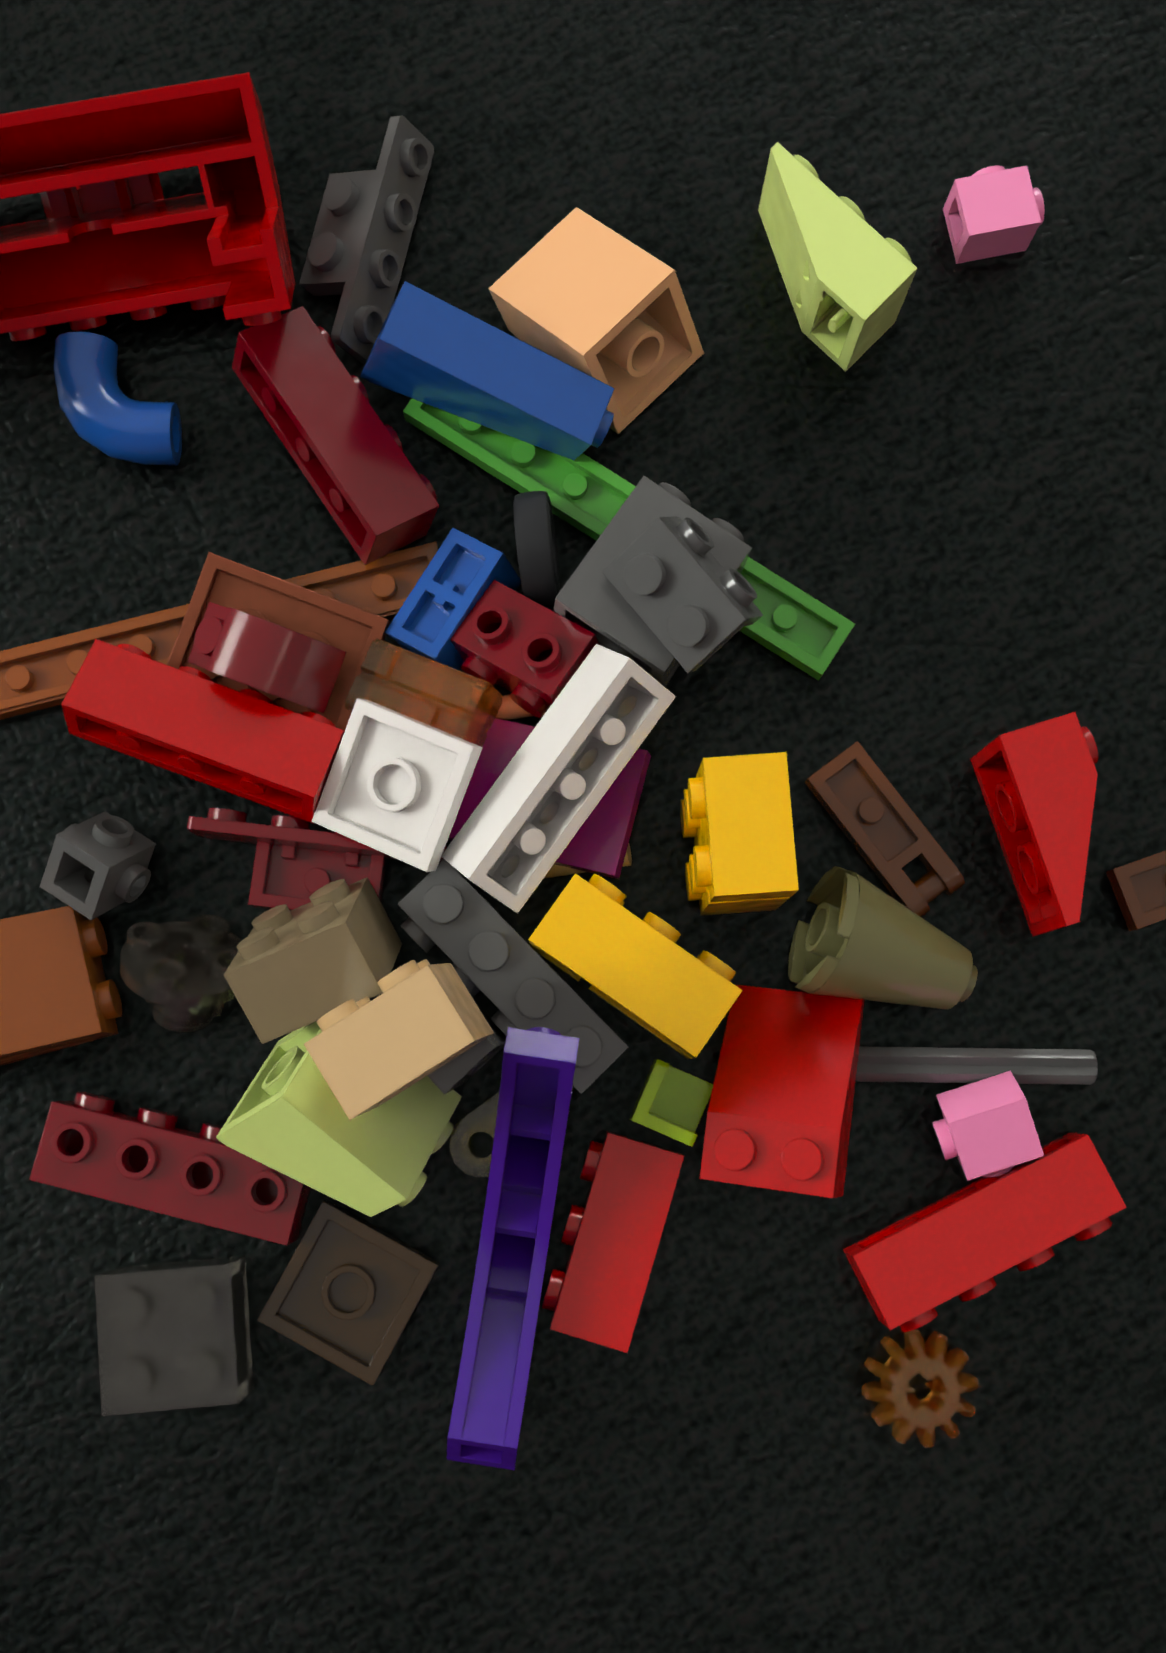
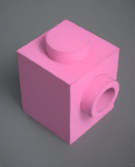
M998 165L989 166L977 171L972 176L955 179L943 207V212L956 264L1027 250L1038 227L1042 225L1045 214L1042 193L1039 188L1032 187L1027 165L1011 169H1005L1003 166Z
M1011 1070L936 1095L944 1118L932 1122L945 1160L958 1157L967 1181L980 1176H1000L1009 1172L1015 1165L1044 1156L1027 1100Z

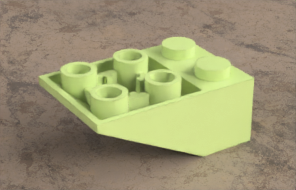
M777 142L770 150L758 211L801 331L846 372L895 323L917 267L911 263L908 252L900 243L892 238H884L865 221L862 211L852 200L844 196L838 197L820 181L815 168L808 160L800 155L790 154Z

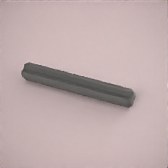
M859 1047L856 1082L974 1083L1011 1070L1018 1084L1091 1085L1096 1082L1098 1064L1095 1052L1086 1049Z

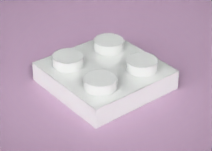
M357 698L312 822L423 871H436L483 747L370 700Z

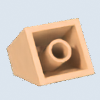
M577 207L488 288L508 330L515 337L615 388L606 410L614 413L610 429L617 434L623 431L704 354L675 270Z

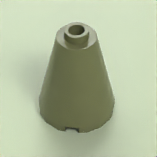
M835 866L826 872L814 887L807 901L818 906L810 924L798 921L789 953L788 976L790 981L797 983L795 988L809 994L946 1010L953 1008L959 1001H965L971 995L977 981L978 972L977 967L973 965L972 953L969 949L853 870H846Z

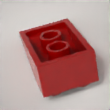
M1072 712L1001 734L970 759L1032 937L1080 922L1098 776L1094 765L1098 762V750L1090 730L1085 726L1081 727L1076 712Z
M736 985L743 991L729 1011L707 1111L699 1179L827 1198L843 1196L864 1000Z

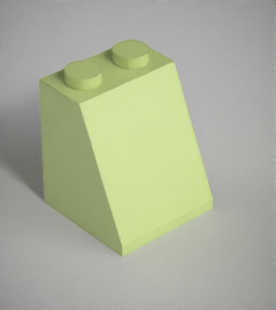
M317 1022L292 1031L280 1039L216 1138L224 1145L369 1217L397 1204L403 1207L410 1203L426 1182L427 1175L423 1172V1169L431 1154L442 1147L452 1133L454 1125L449 1120L462 1096L454 1090L443 1094L433 1081L426 1076L379 1107L349 1120L304 1046V1043L322 1032Z

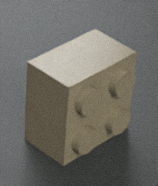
M368 877L350 885H347L345 879L333 881L312 893L309 897L311 902L291 911L286 904L267 910L252 921L253 929L250 934L236 946L238 953L224 973V977L262 1044L316 1022L323 1015L348 1000L354 999L357 1002L367 996L372 998L383 993L377 982L391 973L402 942Z

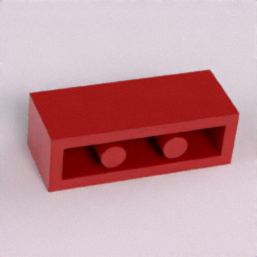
M610 1131L606 1132L603 1144L591 1140L580 1179L592 1183L584 1208L572 1204L561 1243L573 1246L566 1271L552 1270L542 1308L553 1311L550 1323L551 1330L628 1353L683 1163V1154Z

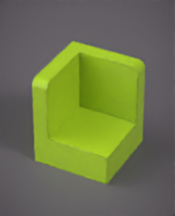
M654 1059L629 1119L693 1147L697 1138L695 1131L711 1096L713 1084L672 1067L669 1063L662 1060Z

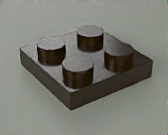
M326 1199L319 1207L257 1321L373 1386L440 1262Z

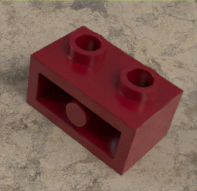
M493 580L450 639L464 661L461 669L469 678L487 689H492L497 684L510 691L511 699L518 706L538 718H541L547 712L596 644L600 645L593 632L496 580Z

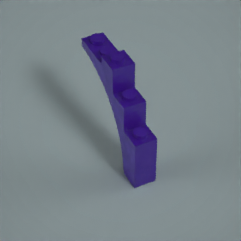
M508 1027L481 1236L447 1437V1460L515 1470L580 1039L563 1036L559 1032L545 1027H534L527 1030Z

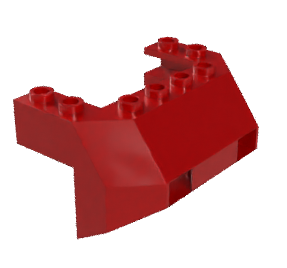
M249 72L0 114V199L39 193L46 219L0 227V334L9 333L12 341L28 340L45 335L47 333L46 326L69 322L71 330H87L106 324L107 315L125 312L130 313L132 320L151 319L166 314V305L190 302L191 309L203 310L223 305L226 320L242 317L245 326H258L278 321L282 318V310L291 309L295 279L280 189L262 106ZM198 166L204 192L164 199L158 172Z

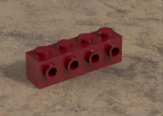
M303 306L282 314V318L278 321L253 326L239 332L232 369L364 565L426 536L439 508L434 488L423 474H418L403 453L401 441L395 430L390 425L383 424L369 403L367 391L360 379L355 375H350L337 357L333 341L328 332L323 327L316 326Z
M81 1091L76 1092L74 1101L51 1102L29 1180L286 1246L298 1240L311 1187L224 1145L216 1138L223 1126L202 1123L201 1131L197 1133L175 1127L178 1119L177 1115L139 1107L138 1115L134 1117L114 1112L113 1108L116 1101L114 1099Z

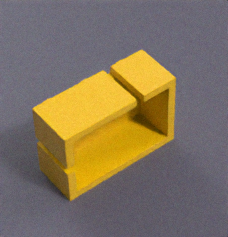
M787 753L703 758L696 778H688V789H684V799L680 800L683 838L694 837L695 844L693 854L689 855V862L685 863L688 901L699 900L700 916L776 910L799 890Z
M575 873L528 939L531 947L539 955L579 982L582 978L590 983V991L687 1059L696 1058L743 991L730 982L736 972L726 963L705 950L696 958L677 945L676 941L681 936L680 932L655 914L648 912L644 919L641 920L623 907L626 895L601 876L593 874L587 882Z

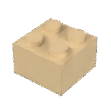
M427 959L416 963L415 960L409 961L377 982L383 992L380 996L372 1001L368 996L357 1002L354 999L348 1000L316 1021L322 1032L304 1043V1046L349 1120L379 1107L494 1034L451 963L430 965Z

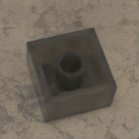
M245 1256L118 1267L95 1276L102 1416L239 1404L254 1389Z

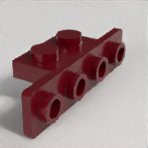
M209 808L207 818L188 816L187 830L198 837L257 844L248 905L256 908L271 909L286 904L291 911L311 902L309 897L312 893L333 881L345 879L347 885H350L368 877L381 902L387 859L398 860L337 832L310 830V822L297 817L273 815L271 825L246 823L247 813L223 808Z

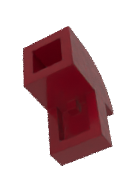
M209 602L204 618L196 630L194 645L187 662L324 713L347 652L245 612Z

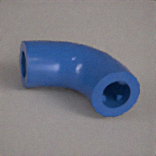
M67 332L59 335L55 339L54 373L59 405L78 436L111 458L144 465H178L182 450V427L178 405L175 402H143L125 396L118 386V345L113 340L90 332Z

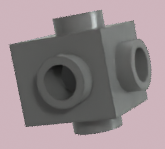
M105 811L79 824H72L56 835L40 887L88 919L93 920L124 902H133L143 893L151 877V871L147 868L156 843L135 831L128 821L112 816Z

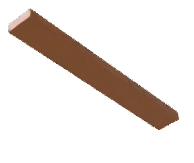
M436 542L389 553L367 565H364L361 560L285 579V581L392 621L437 553L438 547ZM189 604L0 651V720L61 705L95 639L114 646L118 644L133 645L145 651L152 660L167 665Z

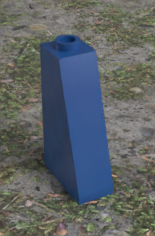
M406 281L402 285L381 327L360 375L361 378L373 384L571 460H575L591 445L598 448L607 435L614 417V413L606 410L615 388Z

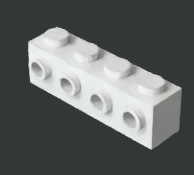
M596 644L441 857L467 879L518 914L676 696L631 658Z

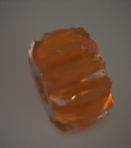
M918 1329L905 1332V1349H901L889 1336L883 1338L881 1345L890 1358L884 1363L877 1358L868 1357L865 1363V1367L874 1375L881 1377V1380L869 1382L862 1386V1394L867 1400L881 1401L871 1413L875 1423L881 1427L893 1422L892 1436L897 1442L905 1444L916 1430L919 1442L925 1448L934 1446L936 1426H939L950 1438L958 1437V1426L950 1418L955 1411L966 1417L975 1415V1407L960 1397V1394L971 1392L978 1388V1379L975 1376L960 1372L969 1360L966 1352L960 1348L946 1352L948 1338L938 1331H934L928 1337L925 1345ZM918 1373L926 1380L933 1379V1381L925 1382V1385L931 1389V1392L922 1400L913 1393L906 1395V1392H914V1389L908 1382Z

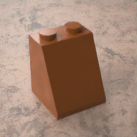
M70 906L0 919V1066L119 1034L115 1018L122 1016V1003L116 984L112 979L106 980L101 956L107 954L108 945L105 931L98 918L90 920Z

